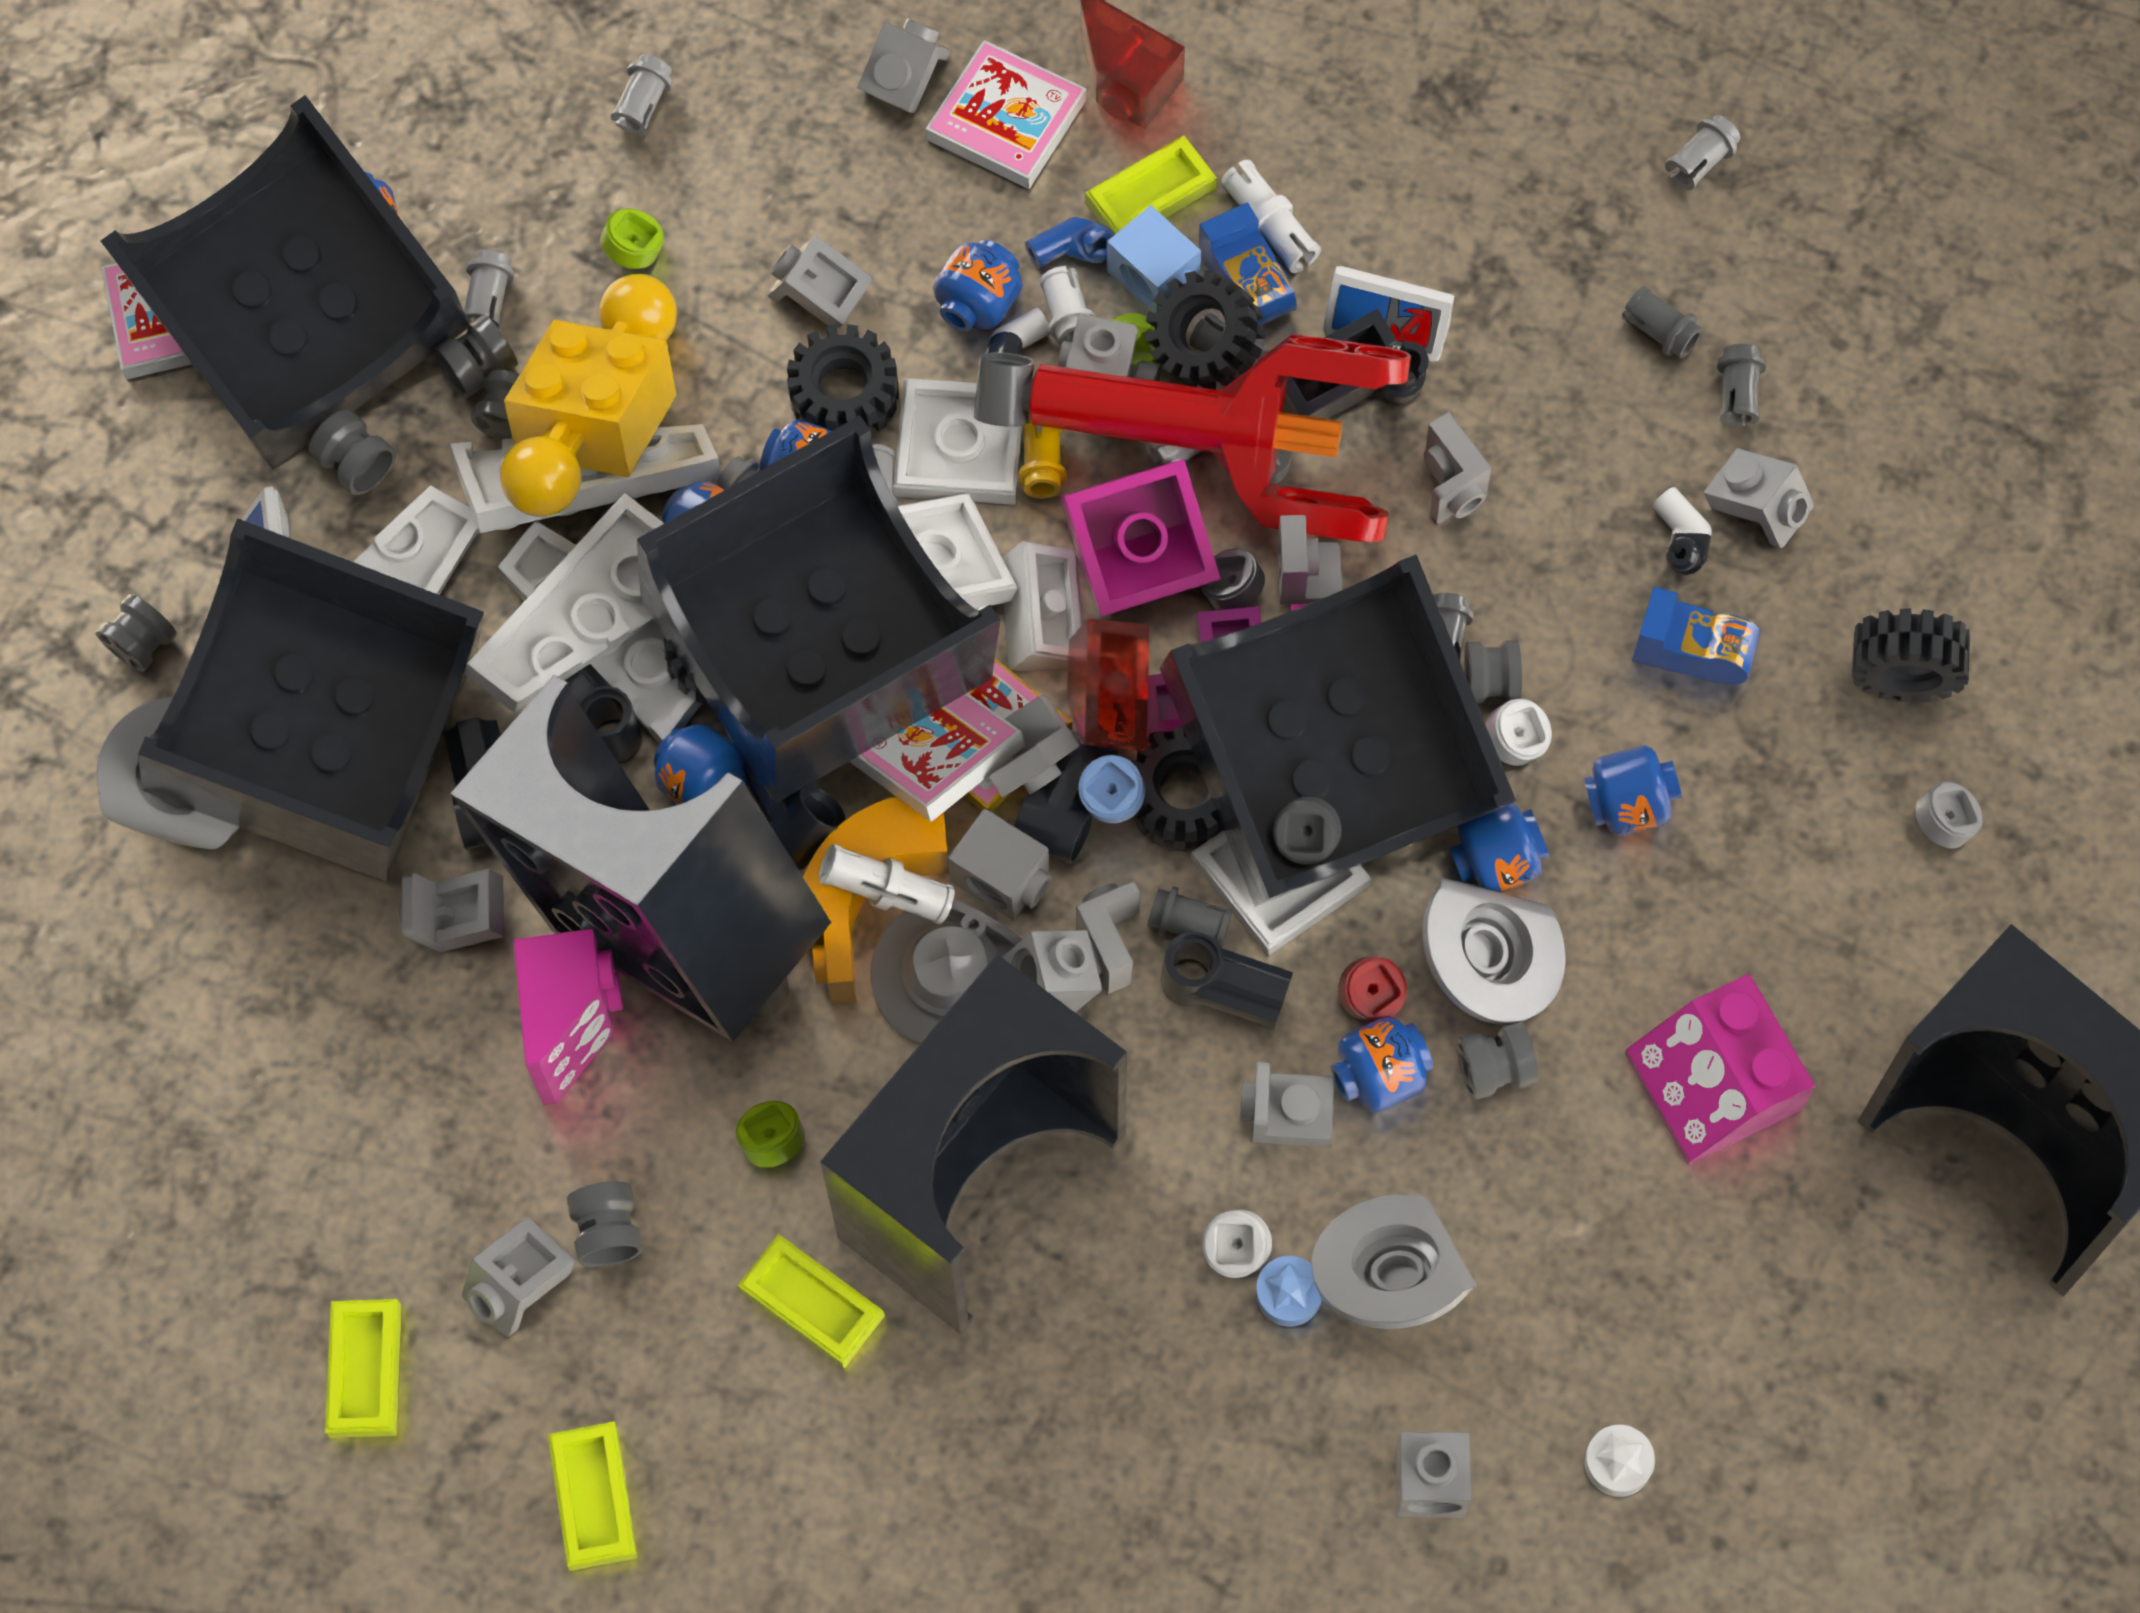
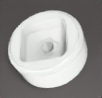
M1513 699L1492 711L1486 722V727L1498 757L1507 764L1516 766L1527 764L1543 755L1550 745L1552 731L1548 717L1538 705L1529 700Z
M1232 1210L1224 1212L1211 1220L1203 1234L1202 1249L1206 1261L1217 1273L1230 1278H1240L1257 1272L1266 1264L1272 1250V1237L1268 1226L1258 1215L1246 1210Z
M1611 1425L1600 1430L1590 1441L1584 1457L1585 1471L1591 1483L1601 1492L1615 1497L1629 1496L1641 1490L1649 1480L1655 1465V1454L1650 1441L1642 1432L1627 1425Z

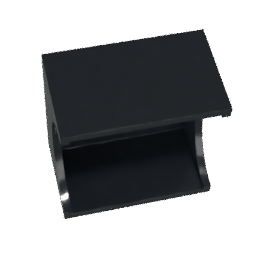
M306 95L290 105L289 119L274 142L248 168L219 191L190 210L161 225L131 234H122L114 230L100 240L119 268L272 470L308 445L314 432L328 417L340 410L349 409L355 411L431 356L436 345L449 337H457L469 325L454 288Z
M861 416L856 417L637 538L641 602L774 804L992 679L1000 619L991 605L977 610L968 604L950 586L927 556L891 495L873 450L871 430Z
M237 518L230 534L229 548L219 584L190 661L161 722L150 737L145 736L139 750L138 759L143 791L386 881L443 740L444 732L447 730L468 677L464 674L466 665L477 653L484 612Z
M1417 554L1400 560L1382 572L1346 589L1278 617L1216 639L1197 644L1188 643L1172 649L1159 668L1255 907L1458 827L1516 801ZM1301 797H1316L1326 801L1337 812L1341 822V837L1337 847L1327 858L1311 865H1301L1288 860L1278 850L1273 837V826L1277 815L1287 804Z
M553 675L450 794L552 932L557 934L593 929L600 951L611 949L614 969L734 1042L832 922L741 779L727 773L712 788L694 799L673 807L650 811L571 693L572 688L568 682Z
M2011 924L1905 1038L1857 1121L1873 1134L1888 1121L1904 1114L1926 1110L1946 1111L1982 1121L2016 1142L2041 1168L2052 1185L2060 1203L2065 1226L2064 1252L2060 1265L2048 1284L2064 1297L2140 1211V1029Z
M997 954L820 1161L838 1239L961 1334L971 1323L973 1316L967 1311L960 1258L965 1249L947 1229L950 1215L958 1198L971 1179L990 1160L1011 1146L1029 1138L1052 1133L1081 1134L1104 1142L1114 1149L1126 1135L1127 1051Z

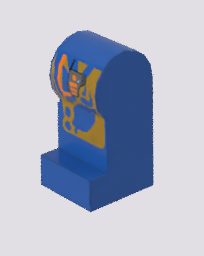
M1248 202L1199 224V249L1201 250L1202 261L1209 271L1216 272L1222 278L1226 276L1256 300L1253 303L1261 309L1264 319L1258 320L1257 323L1264 325L1296 310L1297 303L1292 285L1282 267L1275 262L1276 257L1260 233L1259 220Z
M1654 586L1632 662L1720 684L1738 685L1745 683L1749 678L1761 635L1760 629L1751 621L1740 616L1714 614L1711 610L1676 601L1678 593Z

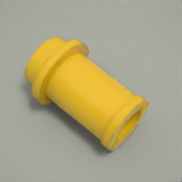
M1029 418L1028 424L1023 426L1024 465L1018 470V482L1024 487L1025 493L1031 497L1039 499L1051 498L1060 493L1061 486L1067 481L1066 469L1060 465V435L1062 429L1041 426L1042 432H1037V425H1032L1031 418Z

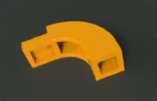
M898 797L884 799L867 806L837 827L838 829L825 839L811 859L803 878L832 922L812 946L815 983L828 984L831 1005L857 1003L853 927L859 910L868 898L820 883L819 872L827 850L832 844L841 845V848L884 862L886 858L901 861L904 865V870L921 876L949 873L944 812L930 822Z

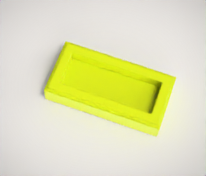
M1183 135L1086 191L1085 204L1100 224L1109 228L1115 235L1150 205L1165 218L1173 215L1217 189V177Z
M777 1234L737 1285L742 1294L842 1368L847 1366L885 1317L884 1311L780 1234Z
M398 1299L331 1301L325 1433L329 1438L397 1436L402 1307Z
M615 1421L548 1434L568 1569L575 1571L637 1559L619 1436Z

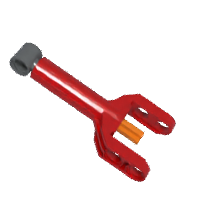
M1293 333L1259 358L1254 366L1223 389L1214 390L1040 364L1038 370L1033 375L1034 360L1031 358L1002 352L984 353L979 358L974 419L995 426L1017 427L1028 424V417H1030L1032 425L1210 451L1231 476L1236 494L1262 527L1279 529L1280 516L1305 515L1306 534L1359 542H1378L1386 538L1389 514L1383 508L1374 506L1365 497L1269 483L1275 473L1278 449L1337 458L1341 441L1342 421L1283 412L1287 376L1378 389L1387 384L1406 383L1408 381L1411 356L1405 351L1389 347Z

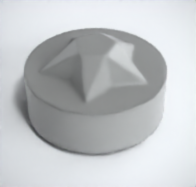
M1947 781L1939 782L1924 793L1916 804V819L1921 830L1931 841L1942 847H1961L1974 837L1982 827L1983 816L1977 800L1967 789L1959 784Z

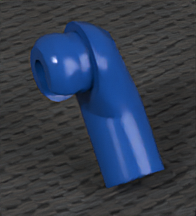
M1072 217L1025 241V247L1030 259L1037 268L1063 255L1091 263H1101L1107 261V241L1114 236V233L1102 224L1079 217Z

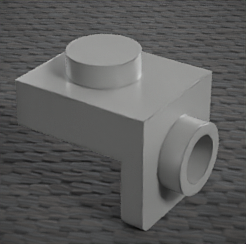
M907 18L903 28L884 22L857 88L907 112L916 113L938 59L947 61L951 50L936 43L940 32Z
M1079 314L1072 342L1063 341L1057 366L1128 377L1138 336L1137 326Z
M1738 448L1703 492L1711 509L1760 523L1769 543L1783 548L1795 531L1805 523L1814 505L1796 464Z
M1046 695L1038 696L1005 718L1007 722L1022 731L1025 747L1016 753L1012 760L990 774L989 778L1003 798L1021 785H1024L1028 793L1032 794L1062 774L1055 763L1080 745Z
M490 869L436 883L417 873L403 876L402 901L399 905V917L403 935L439 953L504 937L503 876Z
M1135 882L1128 883L1119 888L1115 883L1103 885L1088 893L1083 898V903L1076 905V930L1088 931L1098 974L1108 994L1132 984L1133 961L1115 925L1139 914L1141 893Z

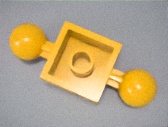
M630 274L614 281L604 292L600 302L599 318L602 328L553 319L504 399L514 446L508 451L502 462L500 483L507 500L520 512L534 517H548L565 510L574 501L581 485L580 468L624 477H630L676 397L666 340L675 328L677 306L670 290L658 279L645 274Z

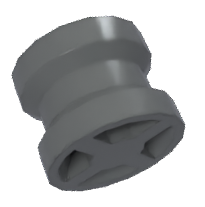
M493 370L488 374L484 383V390L487 393L486 397L475 405L471 414V421L479 430L500 441L502 439H512L504 399L520 375L512 371Z
M128 594L120 603V614L112 622H103L95 631V634L103 645L116 657L133 669L145 672L153 663L152 653L159 645H168L176 637L177 631L150 604L133 594Z
M1505 640L1498 647H1485L1480 641L1466 642L1464 673L1477 704L1483 703L1488 697H1501L1506 703L1513 699H1521L1522 662L1518 640Z

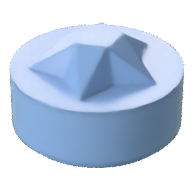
M1103 756L1092 761L1084 769L1079 780V795L1085 808L1094 818L1106 823H1120L1134 816L1141 808L1145 798V784L1141 774L1132 762L1120 756Z
M1282 1256L1270 1261L1261 1270L1256 1285V1301L1260 1311L1268 1320L1277 1325L1293 1327L1306 1323L1317 1313L1322 1298L1315 1286L1312 1264L1296 1256Z

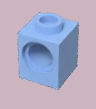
M1152 205L1107 241V272L1150 312L1157 314L1160 312L1161 307L1153 302L1158 292L1166 298L1173 293L1166 285L1167 283L1176 278L1185 284L1187 283L1185 273L1196 271L1200 274L1201 250Z

